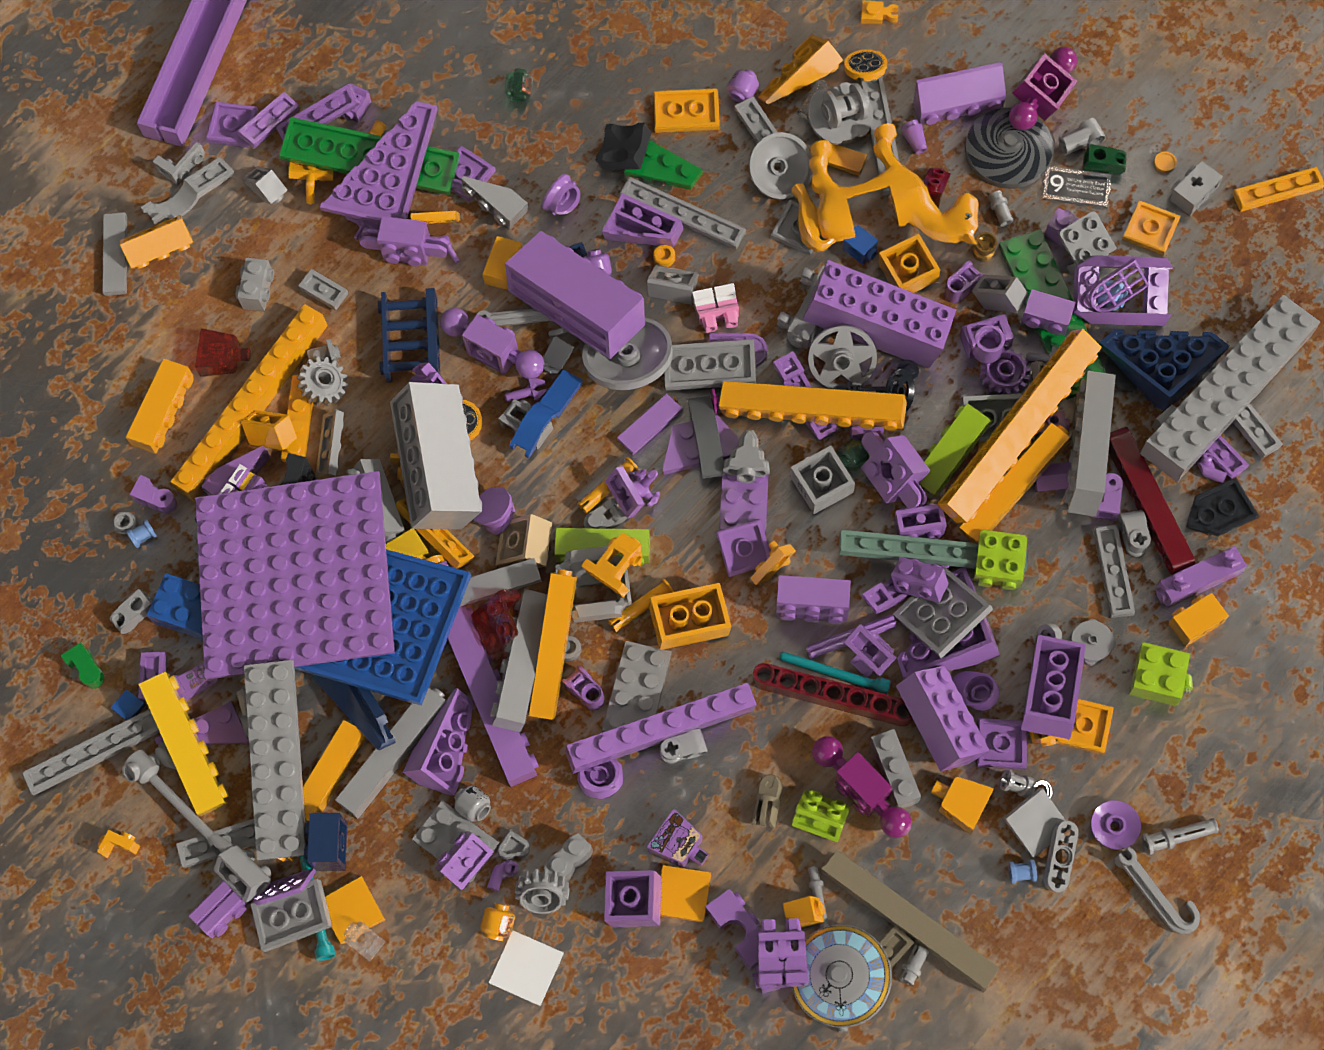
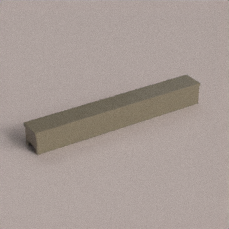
M838 850L835 851L827 864L821 868V874L893 927L896 925L912 941L927 949L931 955L983 993L987 990L988 984L1000 969L991 961Z

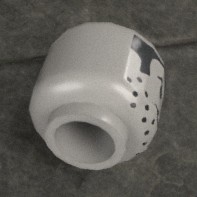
M472 785L461 788L455 795L456 811L470 822L483 820L491 810L489 796L476 786Z

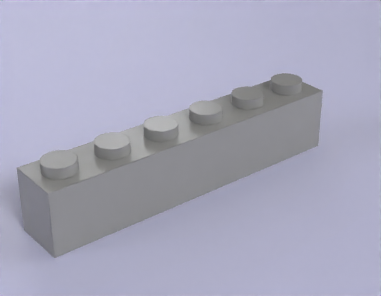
M524 589L521 597H516L514 610H517V615L512 617L509 630L513 631L511 638H507L504 649L505 652H508L507 660H502L500 673H503L502 681L498 680L495 694L499 695L497 703L493 702L490 716L494 717L492 726L521 732L525 724L536 673L548 594Z

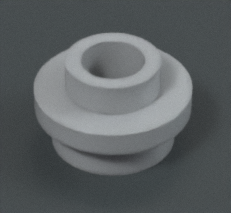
M129 512L117 514L113 521L114 529L122 535H126L128 529L133 530L137 525L135 516ZM125 521H129V524L127 526L122 527V524Z

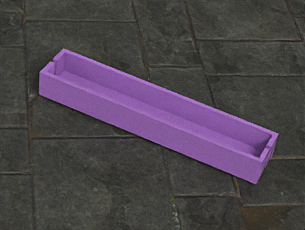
M191 0L138 119L137 125L144 137L162 141L164 138L166 143L184 147L247 0Z

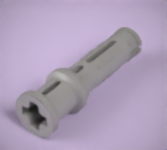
M1211 818L1173 830L1162 828L1161 832L1150 835L1144 833L1141 835V840L1146 854L1153 855L1154 851L1165 848L1171 850L1175 847V844L1216 834L1219 832L1216 820ZM1201 829L1200 831L1184 835L1187 832Z

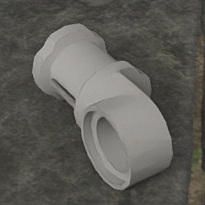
M1009 769L1005 770L1001 775L999 784L1002 791L1010 790L1018 793L1020 797L1028 798L1035 792L1036 786L1041 784L1049 798L1052 795V788L1046 781L1027 775L1022 777L1014 774Z

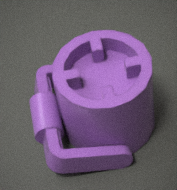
M987 319L967 326L966 333L974 357L982 363L997 361L1001 356L1005 341L1009 340L1002 319ZM972 331H977L975 339L972 334Z

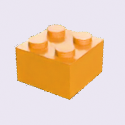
M920 234L879 252L878 265L889 284L915 293L939 281L940 269Z

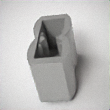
M579 833L575 834L564 843L560 852L555 853L548 859L544 869H548L550 874L556 871L557 877L564 876L565 882H568L574 875L576 868L583 866L590 859L593 852L592 847Z

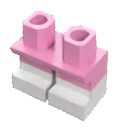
M734 283L714 287V294L712 288L692 292L693 305L699 325H703L706 333L718 330L716 321L724 320L726 328L738 326L739 306Z

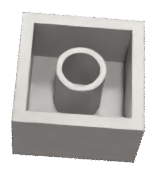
M832 446L791 467L790 478L813 514L854 493L855 482Z

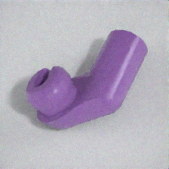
M1205 452L1198 459V466L1202 475L1211 480L1224 483L1227 473L1215 469L1212 461L1213 456Z
M507 860L494 866L487 888L499 891L502 880L518 872V864L513 860Z

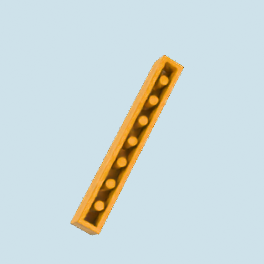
M723 381L719 402L722 414L729 418L744 416L752 420L769 418L775 422L792 420L799 424H803L805 421L814 422L818 425L833 423L841 427L859 425L865 429L883 427L889 431L903 429L907 406L904 394Z

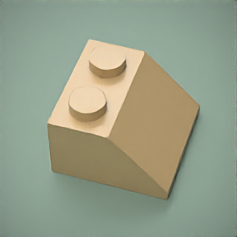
M533 514L511 519L508 528L500 533L495 566L506 567L535 558L538 568L546 567L552 535V522Z

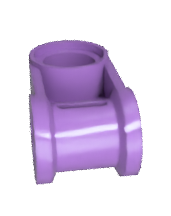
M971 261L964 263L947 280L944 292L947 301L951 303L962 301L972 292L984 273L978 272L972 266L973 263Z
M580 665L576 666V671L567 679L563 678L561 680L564 687L573 696H576L589 710H598L604 705L605 699L601 687ZM591 693L599 694L596 700L590 701L587 699Z

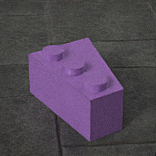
M622 193L602 233L605 240L654 246L668 245L674 248L684 228L681 219Z

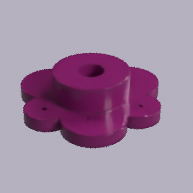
M711 389V401L714 413L717 414L720 397L715 395L714 389Z

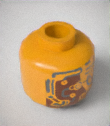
M495 903L494 907L485 908L480 924L484 937L503 941V938L511 935L515 915L508 911L509 906Z

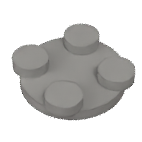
M1089 619L1080 623L1067 638L1068 641L1086 644L1084 663L1088 666H1093L1097 661L1106 658L1116 646V641L1113 639L1109 628L1095 619Z

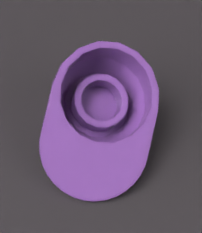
M964 671L952 678L954 685L963 698V702L967 706L979 711H986L992 708L999 699V686L988 674Z

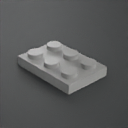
M444 801L440 802L412 838L415 843L437 859L444 852H449L454 846L453 842L456 837L466 831L475 834L494 852L500 845L498 841L465 819ZM484 865L479 869V871H478V872L473 876V878L469 881L470 884H471V882L474 880V878L477 876V874L481 871V869L484 867Z
M319 879L309 881L303 892L262 905L251 904L261 951L264 952L332 927L322 883Z

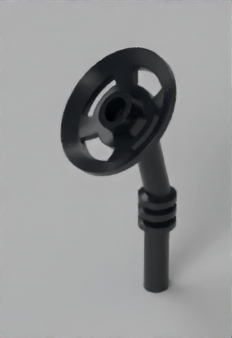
M899 368L890 374L886 386L861 387L857 385L856 387L852 385V388L847 386V388H838L837 390L876 391L878 393L905 395L903 384L906 382L907 392L905 399L907 402V412L914 399L915 386L909 371ZM897 374L901 375L900 378H893Z

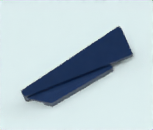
M312 674V678L377 750H382L396 743L395 738L386 726V723H388L387 718L371 691Z

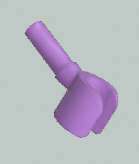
M447 235L440 236L448 240V253L453 261L458 263L460 260L451 246L449 237Z

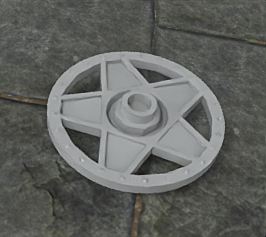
M835 325L823 330L815 337L809 349L808 362L812 374L824 386L831 389L847 388V386L852 388V385L856 387L857 385H862L871 377L877 363V352L872 339L863 330L851 325ZM837 331L833 344L819 342L826 335ZM851 332L861 336L868 344H853ZM813 354L825 362L820 374L814 365ZM872 357L871 365L863 376L859 363ZM842 374L852 383L837 384L831 381Z

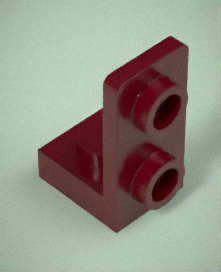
M929 168L923 183L928 188L932 201L939 209L943 192L951 174L941 168Z

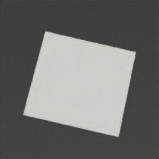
M512 930L489 983L541 1006L564 953Z

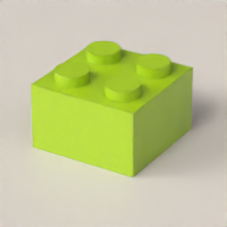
M1142 642L1137 651L1129 695L1177 706L1183 696L1191 653Z

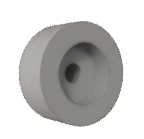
M1054 623L1041 625L1037 630V637L1042 635L1062 639V631Z

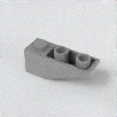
M465 176L461 178L462 191L468 197L475 198L478 201V205L484 211L492 213L494 219L501 226L505 225L510 229L527 213L528 203L512 189Z

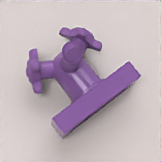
M623 466L616 467L605 480L626 518L634 517L645 505L642 498L648 501L646 506L651 507L658 502L660 496L658 491L653 494L649 491L648 487L658 476L656 470L649 471L647 475L646 469L635 472L631 471L628 476Z

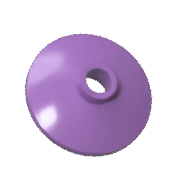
M1112 800L1104 802L1094 811L1091 818V829L1094 837L1100 844L1110 849L1119 850L1131 846L1137 840L1141 831V822L1137 812L1129 804ZM1116 823L1119 829L1117 831L1112 830L1110 824Z

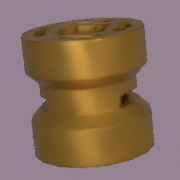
M982 232L975 238L977 244L973 246L972 253L976 260L987 262L995 254L997 239L990 232Z

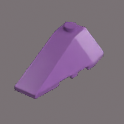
M458 688L453 690L412 751L403 771L404 774L419 785L451 796L455 795L464 774L462 760L463 753L467 752L465 738L466 731L470 729L474 702Z

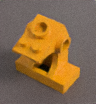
M622 533L620 536L613 537L610 540L608 549L596 564L586 558L581 567L589 575L624 598L629 590L621 582V578L630 565L641 566V544L634 537H629ZM621 553L624 557L618 565L614 566L611 564L610 561L614 556Z

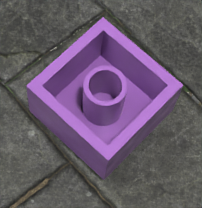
M655 870L606 872L604 921L611 927L660 926L661 876Z

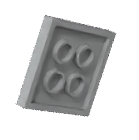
M944 566L942 568H944L948 586L939 603L911 596L893 613L897 621L940 658H943L993 610L988 602Z

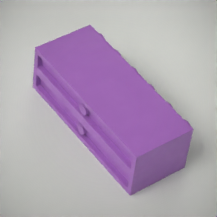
M540 231L505 263L508 291L609 359L645 326L644 297L639 292L631 290L621 280L614 279L604 269L591 264L587 258L579 256L570 247L562 245L551 235Z
M828 260L816 281L803 320L825 329L835 325L857 327L872 339L876 349L905 360L913 361L929 369L944 348L956 309ZM851 332L853 340L868 344L861 336Z

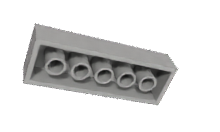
M1087 371L1085 379L1080 380L1079 392H1076L1075 405H1077V411L1074 412L1073 416L1075 430L1072 431L1071 435L1073 449L1070 450L1068 461L1071 463V469L1068 470L1066 480L1069 483V489H1066L1064 503H1068L1067 512L1096 517L1105 493L1116 376L1113 374Z

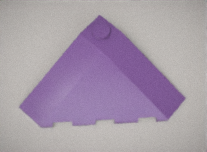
M966 567L951 572L976 592ZM985 617L943 658L936 655L911 633L909 640L912 642L906 653L901 651L897 660L903 679H906L914 672L945 666L947 671L977 665L1000 656V653Z

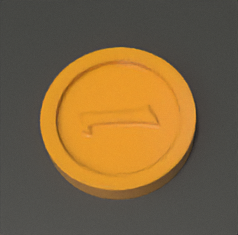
M1160 152L1154 159L1155 168L1162 173L1173 171L1177 164L1176 157L1170 152Z

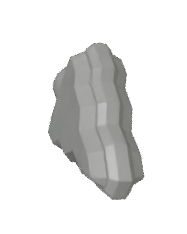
M745 430L739 438L738 447L731 451L730 458L725 459L723 472L736 476L737 480L742 483H751L758 477L770 474L769 461L765 460L764 451L758 448L759 440L754 430Z

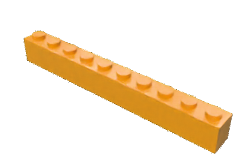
M306 304L303 305L170 481L177 492L196 502L195 498L201 496L204 492L202 486L205 478L225 464L246 436L241 421L255 410L264 411L303 360L307 350L311 349L328 325L323 314Z
M1084 329L1074 330L1069 333L937 505L956 523H967L974 519L977 514L976 510L990 498L992 489L1004 480L1003 475L1017 463L1019 454L1030 446L1032 437L1044 428V422L1057 411L1059 402L1070 394L1072 385L1084 376L1086 367L1097 359V353L1102 347Z

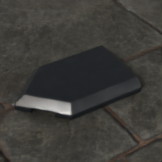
M1235 477L1194 497L1186 527L1219 537L1260 516Z

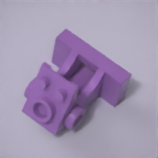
M861 624L844 641L857 654L850 663L866 678H869L874 672L881 675L897 658L892 654L893 649L877 633H870Z

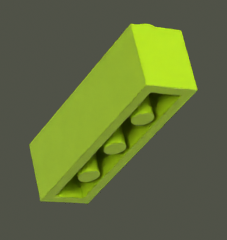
M968 403L965 407L963 405L960 406L954 415L955 421L951 426L949 424L946 425L940 434L942 436L938 444L934 443L926 453L928 457L924 463L930 472L919 484L935 496L940 494L993 422Z
M556 528V562L563 563L566 553L572 550L608 547L613 537H618L625 533L629 537L637 539L641 544L642 566L644 563H649L650 558L649 529Z

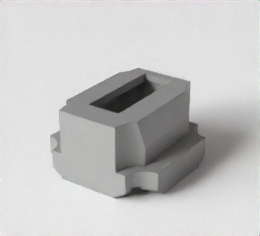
M603 546L567 552L564 562L556 565V573L558 569L572 571V575L577 576L576 588L601 585L602 583L589 575L581 565L586 558L596 564L608 547ZM616 555L610 563L617 566L624 556ZM628 568L621 578V582L629 590L624 598L617 594V599L573 604L571 617L574 623L622 616L623 609L632 604Z

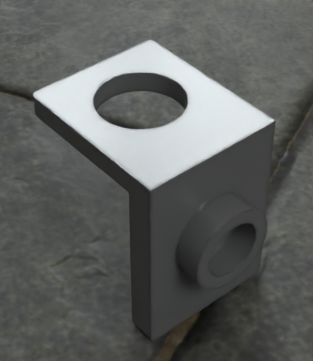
M554 336L543 357L545 364L543 369L549 373L560 374L574 347Z

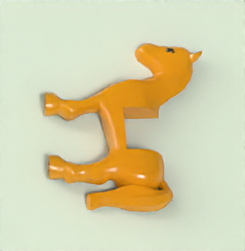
M889 123L882 124L875 129L874 136L877 142L873 146L875 156L884 164L886 171L861 184L851 187L839 186L831 179L827 172L828 158L832 154L831 143L827 140H820L811 145L810 153L812 157L808 162V166L813 174L811 188L820 195L818 207L811 200L803 183L795 184L791 190L799 204L797 222L801 240L809 249L815 252L824 251L837 241H844L843 239L855 237L847 199L889 187L899 226H906L907 223H910L932 239L946 243L964 241L968 244H977L973 235L978 228L977 214L979 203L973 195L963 193L958 196L951 208L942 213L932 201L928 188L919 176L906 168L894 156L891 143L897 133L896 127Z

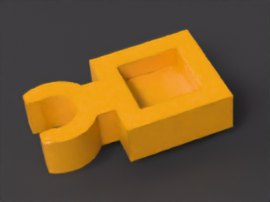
M862 1L861 24L882 25L883 19L890 23H896L898 15H892L891 13H898V5L891 4L888 7H884L883 1Z

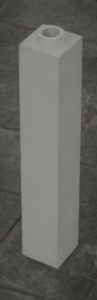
M435 687L433 690L428 688L422 706L413 703L409 706L390 730L396 743L382 750L375 749L335 799L341 807L357 819H359L415 748L445 704V695Z

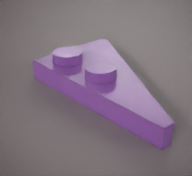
M228 702L194 719L199 728V732H196L199 741L204 740L206 745L249 744V739L244 732L232 702ZM161 735L154 738L158 745L160 742H164Z

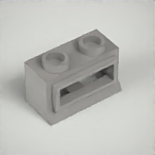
M514 399L503 415L498 418L500 427L505 429L509 426L516 433L521 421L513 415L516 411L526 415L532 406L525 400L519 402ZM551 421L543 430L536 445V450L540 448L552 432L553 426Z

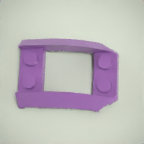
M1091 256L1085 262H1081L1074 267L1073 302L1076 303L1073 313L1085 319L1089 324L1165 326L1172 315L1167 314L1169 269L1174 268L1167 258ZM1134 258L1140 269H1144V276L1149 284L1143 290V313L1096 311L1090 305L1089 295L1093 286L1099 282V268H1119ZM1133 263L1127 268H1136V266ZM1098 298L1093 300L1095 307L1098 305Z

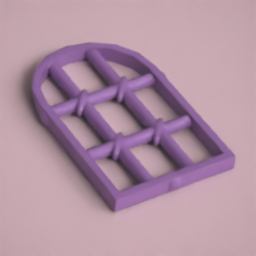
M1134 258L1093 286L1090 291L1089 301L1096 311L1109 312L1149 286L1143 271ZM1134 263L1136 268L1123 276L1122 271ZM1138 271L1140 277L1128 284L1126 282L1127 277ZM1118 274V280L1107 287L1105 282ZM1143 279L1145 284L1132 292V286ZM1122 281L1124 284L1123 288L1114 295H1111L1109 292L1111 288ZM1102 285V291L1094 295L1096 290ZM1126 290L1128 291L1129 294L1127 296H1125L1118 302H1115L1114 299H1116L1117 296H1119ZM1106 292L1107 299L1095 307L1093 300ZM1110 301L1113 304L1107 308H1101Z

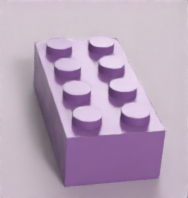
M1038 635L1033 653L1021 730L1070 740L1075 723L1086 644Z
M945 666L914 672L896 685L940 772L970 764L989 751L984 737L980 734L973 716L969 713L961 694L958 692Z

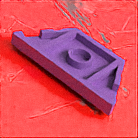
M715 415L723 460L730 458L731 451L738 447L739 437L718 415ZM692 421L673 425L663 465L664 475L700 466Z

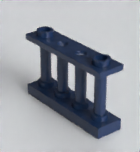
M426 288V297H422L421 300L389 302L386 292H381V301H378V312L382 314L383 361L379 364L380 374L385 376L387 383H391V372L410 371L419 363L429 362L441 376L438 298L435 288ZM423 308L427 313V317H423V320L390 322L389 311ZM423 328L424 331L427 330V337H424V340L390 343V331ZM416 349L428 351V358L421 361L391 363V351Z

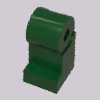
M1090 144L1084 153L1082 172L1091 173L1092 170L1112 175L1123 174L1126 171L1127 153L1111 147Z

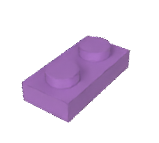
M141 652L139 683L166 672L167 654L165 652ZM139 686L138 699L144 701L145 698Z

